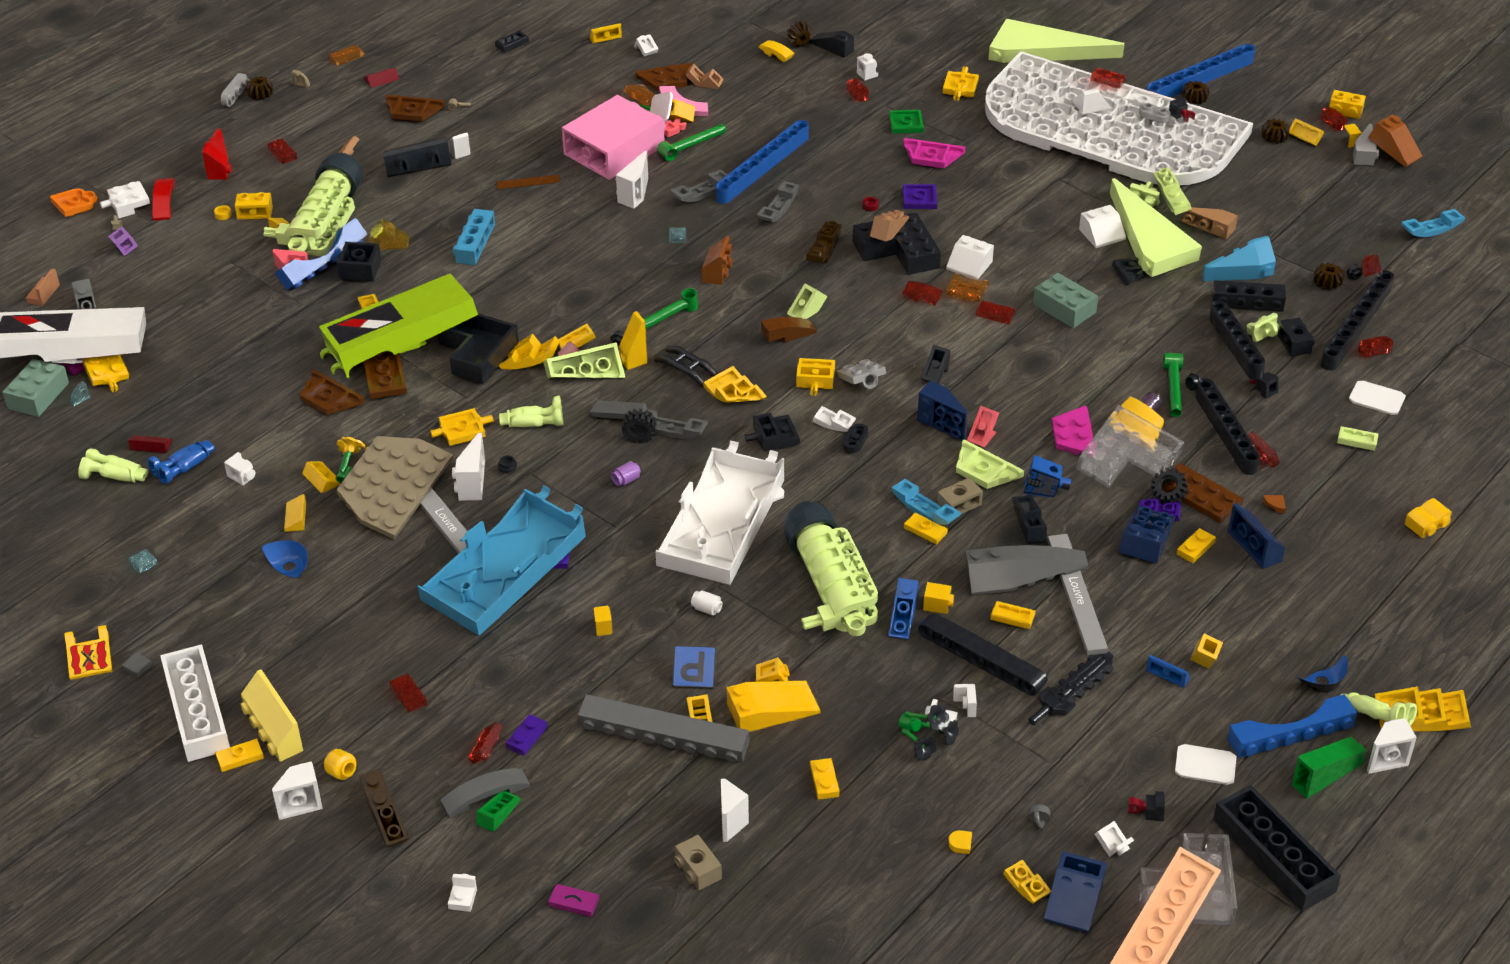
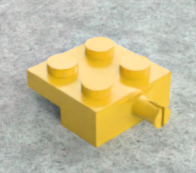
M799 358L796 387L811 388L810 395L812 396L813 392L814 396L818 394V388L833 389L835 360Z

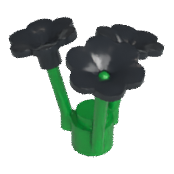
M932 705L928 714L906 711L899 719V726L903 729L902 734L915 742V758L918 760L922 758L924 760L929 759L931 753H934L937 749L934 737L918 739L911 733L917 732L921 726L939 731L940 734L944 735L945 745H953L959 732L958 721H949L946 727L949 714L946 712L944 705ZM919 718L927 719L930 724L920 721Z

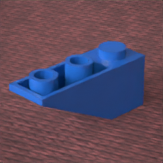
M898 578L889 637L909 640L919 594V581Z

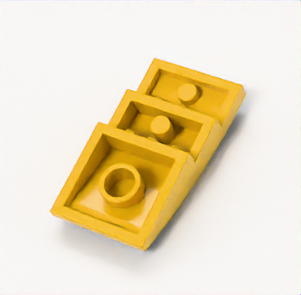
M1417 686L1375 694L1377 700L1387 703L1391 708L1397 702L1416 704V717L1410 725L1413 731H1444L1471 727L1463 690L1441 693V688L1419 692ZM1379 719L1380 727L1382 729L1386 721Z

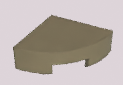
M295 69L292 71L293 84L295 86L306 88L310 86L308 78L302 72Z

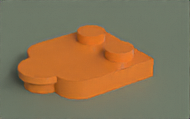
M79 188L50 196L51 203L65 217L91 210L94 207L93 204L98 200L93 191H84Z

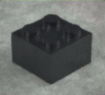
M345 241L337 261L339 279L374 281L381 263L379 244Z

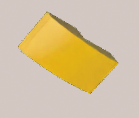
M768 40L759 46L769 57L775 54L782 62L787 61L794 55V52L775 41Z
M1023 860L1005 869L1003 873L1013 887L1032 904L1051 894V890L1040 875H1034Z

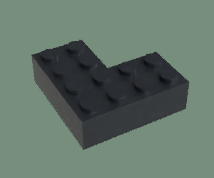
M917 213L907 214L909 219L893 239L888 241L870 237L873 221L853 225L852 242L863 261L896 255L907 275L940 269L941 251Z
M480 313L438 334L440 344L456 348V351L449 357L451 374L481 384L489 378L519 342L518 326L516 324Z

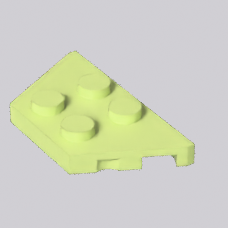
M966 440L962 441L956 473L970 478L973 482L986 489L1024 476V470Z

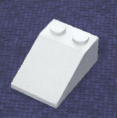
M478 433L456 459V467L452 468V477L456 479L454 481V492L458 493L459 501L482 500L485 469L482 433Z

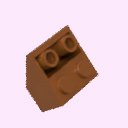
M726 236L710 247L702 267V282L723 285L724 279L728 278L729 268L732 267L733 258L730 257L733 245L730 244L729 236Z

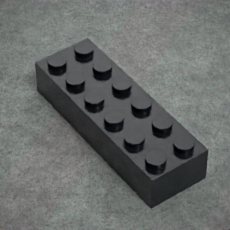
M1252 785L1216 803L1213 820L1302 912L1337 892L1341 875Z

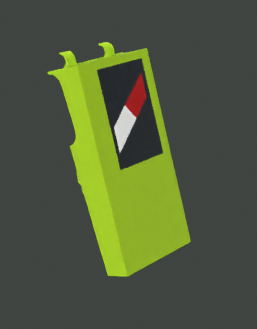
M450 273L319 326L327 347L321 350L320 356L324 359L326 353L332 354L338 362L331 367L333 375L337 368H341L344 370L346 377L349 378V371L353 366L383 351H391L396 355L420 348V346L426 344L425 340L478 315L473 298Z

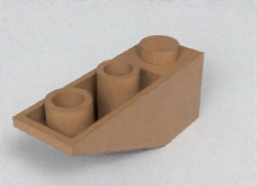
M1191 207V210L1182 213L1181 222L1227 239L1236 229L1238 215L1220 209Z
M900 210L888 211V213H881V215L875 216L870 237L883 241L892 240L909 219V216L904 215V212Z

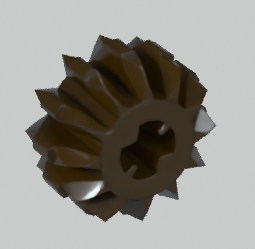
M802 20L799 22L795 21V24L790 25V29H787V39L793 46L798 48L801 45L804 46L806 42L809 43V39L813 38V31L810 25Z
M255 76V78H250L246 82L247 94L252 99L264 100L273 94V83L268 77Z
M1189 81L1183 87L1182 97L1186 98L1189 104H1202L1208 99L1209 87H1207V84L1202 83V81Z
M1268 119L1262 126V137L1265 138V141H1271V143L1276 142L1278 144L1279 142H1284L1289 136V124H1286V121H1280V119Z
M1320 263L1314 271V282L1317 283L1318 287L1322 286L1323 289H1337L1343 283L1344 270L1340 266H1335L1334 263Z

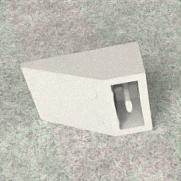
M647 151L637 156L636 159L616 175L617 201L633 209L644 200L648 182Z

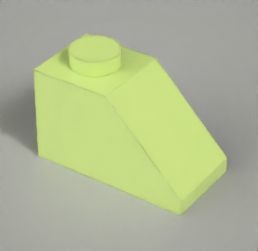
M804 284L787 314L791 317L807 319L819 312L827 296L817 289Z

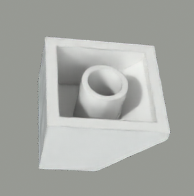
M1111 205L1081 213L1079 230L1095 248L1126 240L1120 215Z
M962 235L953 248L946 270L978 280L993 262L994 245Z
M1405 718L1390 720L1384 723L1373 745L1367 768L1368 774L1409 766L1417 737Z
M312 761L289 767L272 788L279 820L323 809Z

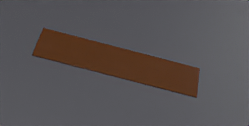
M557 174L496 182L498 189L557 183L560 182Z

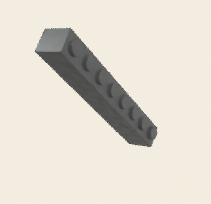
M586 694L578 714L580 726L587 730L594 729L609 735H621L627 739H638L649 744L656 743L667 748L683 749L689 753L705 754L707 757H718L729 762L743 763L750 743L749 730Z

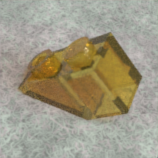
M385 219L380 220L370 230L369 241L379 244L382 250L407 249L409 247L410 237L407 233L399 230Z

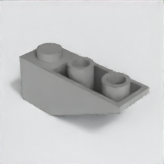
M1369 124L1355 141L1353 150L1354 165H1374L1375 159H1378L1379 150L1376 149L1377 145L1368 139L1373 130L1372 124Z

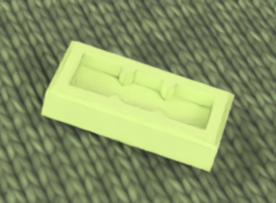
M1341 426L1337 443L1375 451L1378 434Z

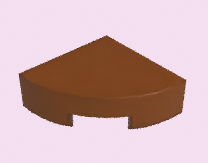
M1283 495L1263 496V502L1267 507L1275 509L1277 513L1285 514L1286 506Z

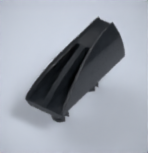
M446 137L383 152L387 177L451 165Z

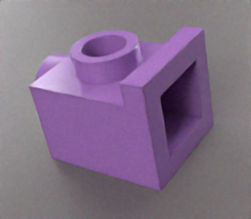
M120 227L108 236L124 256L138 247L134 239L123 227Z

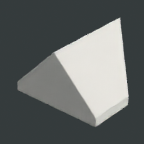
M1099 89L1083 92L1072 99L1082 114L1111 109L1110 105L1100 94Z

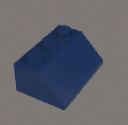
M1234 503L1228 533L1262 569L1282 562L1285 550L1282 542L1278 541L1271 531L1248 509Z

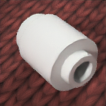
M695 591L691 599V606L695 607V610L713 616L721 611L723 604L720 596L705 591Z

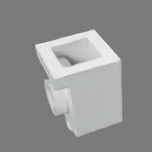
M864 54L857 57V74L860 77L868 80L878 76L876 72L877 63L873 59L872 54Z
M239 452L224 462L227 476L241 485L246 484L255 476V470H253L251 462L243 459Z

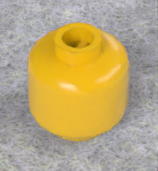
M334 749L326 756L324 769L327 774L339 780H346L354 774L357 763L352 754L342 749Z

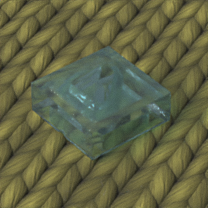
M686 227L669 228L670 243L687 242Z
M146 549L129 558L130 564L139 573L157 564L156 558Z

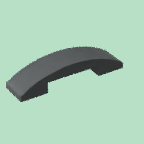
M717 170L708 174L707 181L690 188L682 185L670 190V194L684 202H695L705 199L716 193V184L728 174L722 170Z
M784 181L777 189V196L768 207L763 206L756 218L771 222L779 220L791 206L798 192L799 185Z
M647 409L649 411L648 414L652 413L653 417H656L655 434L679 439L694 438L700 436L708 424L706 420L690 418L688 422L658 417L657 411Z
M513 768L493 771L458 786L441 799V804L450 818L468 811L469 804L505 790L512 794L530 787V783L522 769Z

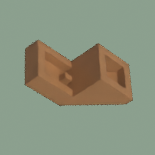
M695 64L691 65L685 74L696 86L718 89L724 80L714 69L704 74Z

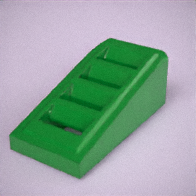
M507 791L499 792L476 811V824L494 832L518 805L520 797Z

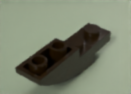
M835 221L825 222L817 233L816 242L807 253V261L828 262L840 236L842 224H838Z
M377 769L359 775L369 809L386 847L408 841L405 828L396 805L392 801L381 770Z

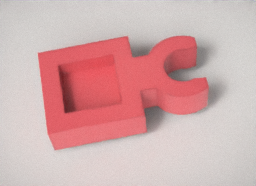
M680 118L675 119L674 122L667 121L665 123L664 136L671 137L680 133V130H685L686 122L680 123Z

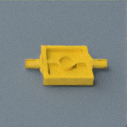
M963 66L961 72L948 71L943 86V94L954 95L953 99L955 101L956 99L959 101L960 96L974 97L979 75L967 73V66L966 68Z
M120 354L82 358V363L93 386L109 385L111 391L114 392L115 390L116 392L119 389L116 383L129 379V373Z
M475 408L439 417L441 428L430 430L432 438L443 435L447 439L449 446L471 441L478 433H482V437H486L483 425L494 422L492 415L480 417L476 413Z

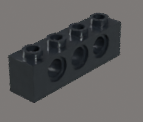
M1214 280L1212 302L1216 300L1224 301L1229 308L1284 312L1286 290L1285 285Z

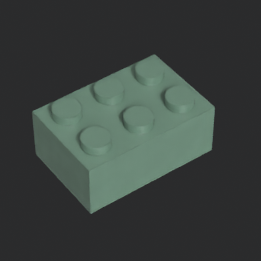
M1056 273L1035 287L1033 305L1072 328H1075L1097 311L1098 296L1060 273Z
M32 359L2 392L7 409L39 417L69 384L65 366Z

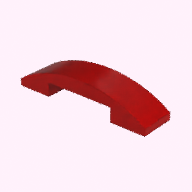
M174 178L157 179L155 181L152 206L153 221L170 220L171 218L170 202L172 190H174Z

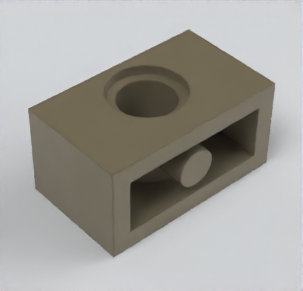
M967 478L938 491L937 504L940 506L948 504L963 514L982 505L983 490L970 478Z
M699 835L675 846L676 856H674V861L677 867L684 870L689 883L694 884L698 890L722 879V865Z

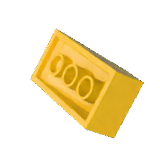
M807 681L745 682L727 687V705L737 728L749 730V732L820 714V709Z

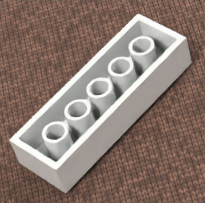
M202 645L160 655L188 762L215 755V752L230 748Z

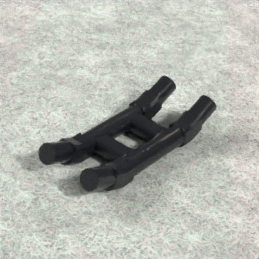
M668 345L666 347V352L677 354L674 358L665 354H656L654 356V361L665 363L691 377L701 387L705 380L695 370L696 367L700 366L712 377L718 374V371L707 360L697 357L684 350L681 346ZM685 358L691 361L687 366L680 363Z

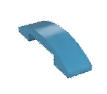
M1451 209L1441 212L1440 218L1424 222L1411 219L1402 221L1401 225L1415 236L1431 237L1453 229L1461 224L1465 217L1457 210Z
M907 479L891 487L892 492L906 507L937 524L946 525L961 515L960 511L950 505L940 506L919 493V487Z

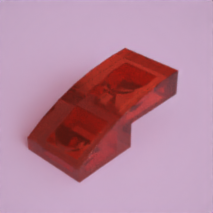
M908 281L902 294L916 302L919 298H922L935 306L943 291L925 283Z

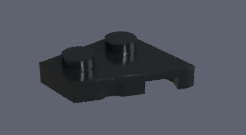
M1138 257L1113 260L1112 267L1126 285L1132 284L1147 274L1142 269V266H1139Z

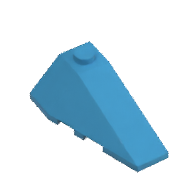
M1264 236L1247 242V246L1241 249H1234V253L1227 257L1221 256L1206 264L1202 280H1247L1273 275L1276 260L1270 238Z

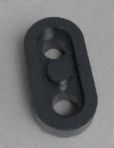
M861 423L852 425L843 439V449L848 453L859 452L868 438V427Z

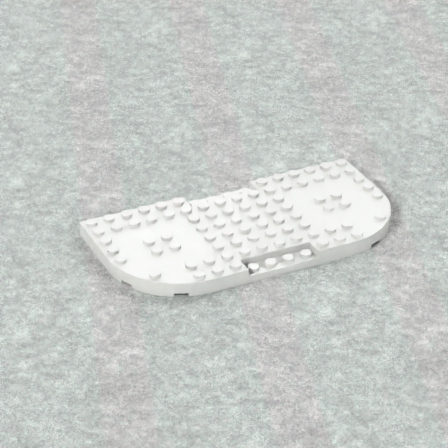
M1021 51L991 82L985 97V113L988 120L997 130L1013 140L1048 151L1056 147L1072 154L1108 164L1109 171L1146 183L1150 181L1153 184H1157L1153 173L1168 167L1178 180L1179 185L1188 186L1216 176L1223 171L1249 138L1253 127L1251 122L1187 103V110L1195 113L1194 120L1189 118L1188 122H1185L1183 117L1175 119L1170 115L1168 122L1159 123L1140 116V106L1144 103H1151L1169 110L1170 101L1175 99ZM1099 89L1100 94L1110 105L1111 109L1082 114L1072 99L1083 92Z

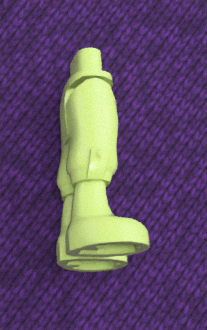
M555 396L552 405L547 408L524 406L511 409V413L510 410H507V413H500V426L540 427L544 424L562 426L563 413L560 396Z
M90 448L86 451V457L81 459L78 473L79 478L84 480L88 479L92 472H100V475L103 477L135 483L136 481L144 482L149 470L142 468L140 464L114 455L105 456L100 454L98 450Z
M1355 692L1345 694L1357 712L1367 714L1373 719H1382L1388 722L1405 718L1408 724L1411 725L1416 717L1417 706L1414 703L1407 702L1404 704L1397 702L1391 708L1387 703L1367 695H1359Z

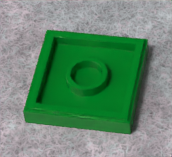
M921 110L889 111L892 134L924 133Z

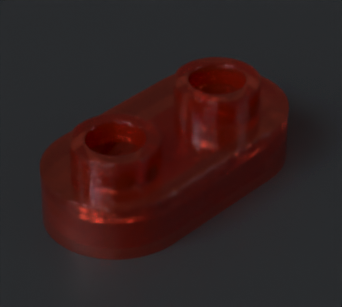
M854 78L847 82V91L856 101L863 102L869 99V90L862 81Z
M1331 107L1322 109L1321 118L1338 131L1345 129L1344 126L1347 125L1348 119Z
M1387 336L1365 339L1359 342L1358 352L1364 357L1389 353L1392 351L1394 342Z

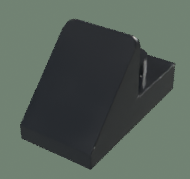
M933 344L921 379L939 384L943 372H948L951 350Z

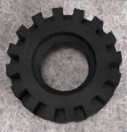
M640 408L639 411L633 409V412L629 410L623 418V436L627 437L629 441L633 439V443H636V441L642 443L643 440L647 443L649 439L652 440L653 436H655L656 417H653L652 413L648 414V410H645V412H642ZM634 424H641V425H643V426H645V427H644V428H637V427H635V426H633V425H634Z
M1166 468V472L1162 469L1160 470V475L1156 473V479L1152 478L1151 480L1153 483L1151 488L1155 498H1159L1161 504H1164V502L1174 503L1177 500L1182 502L1181 497L1185 499V493H1188V484L1184 475L1180 471L1177 472L1174 468L1172 471L1170 468ZM1174 481L1177 484L1174 491L1167 493L1162 490L1166 482Z

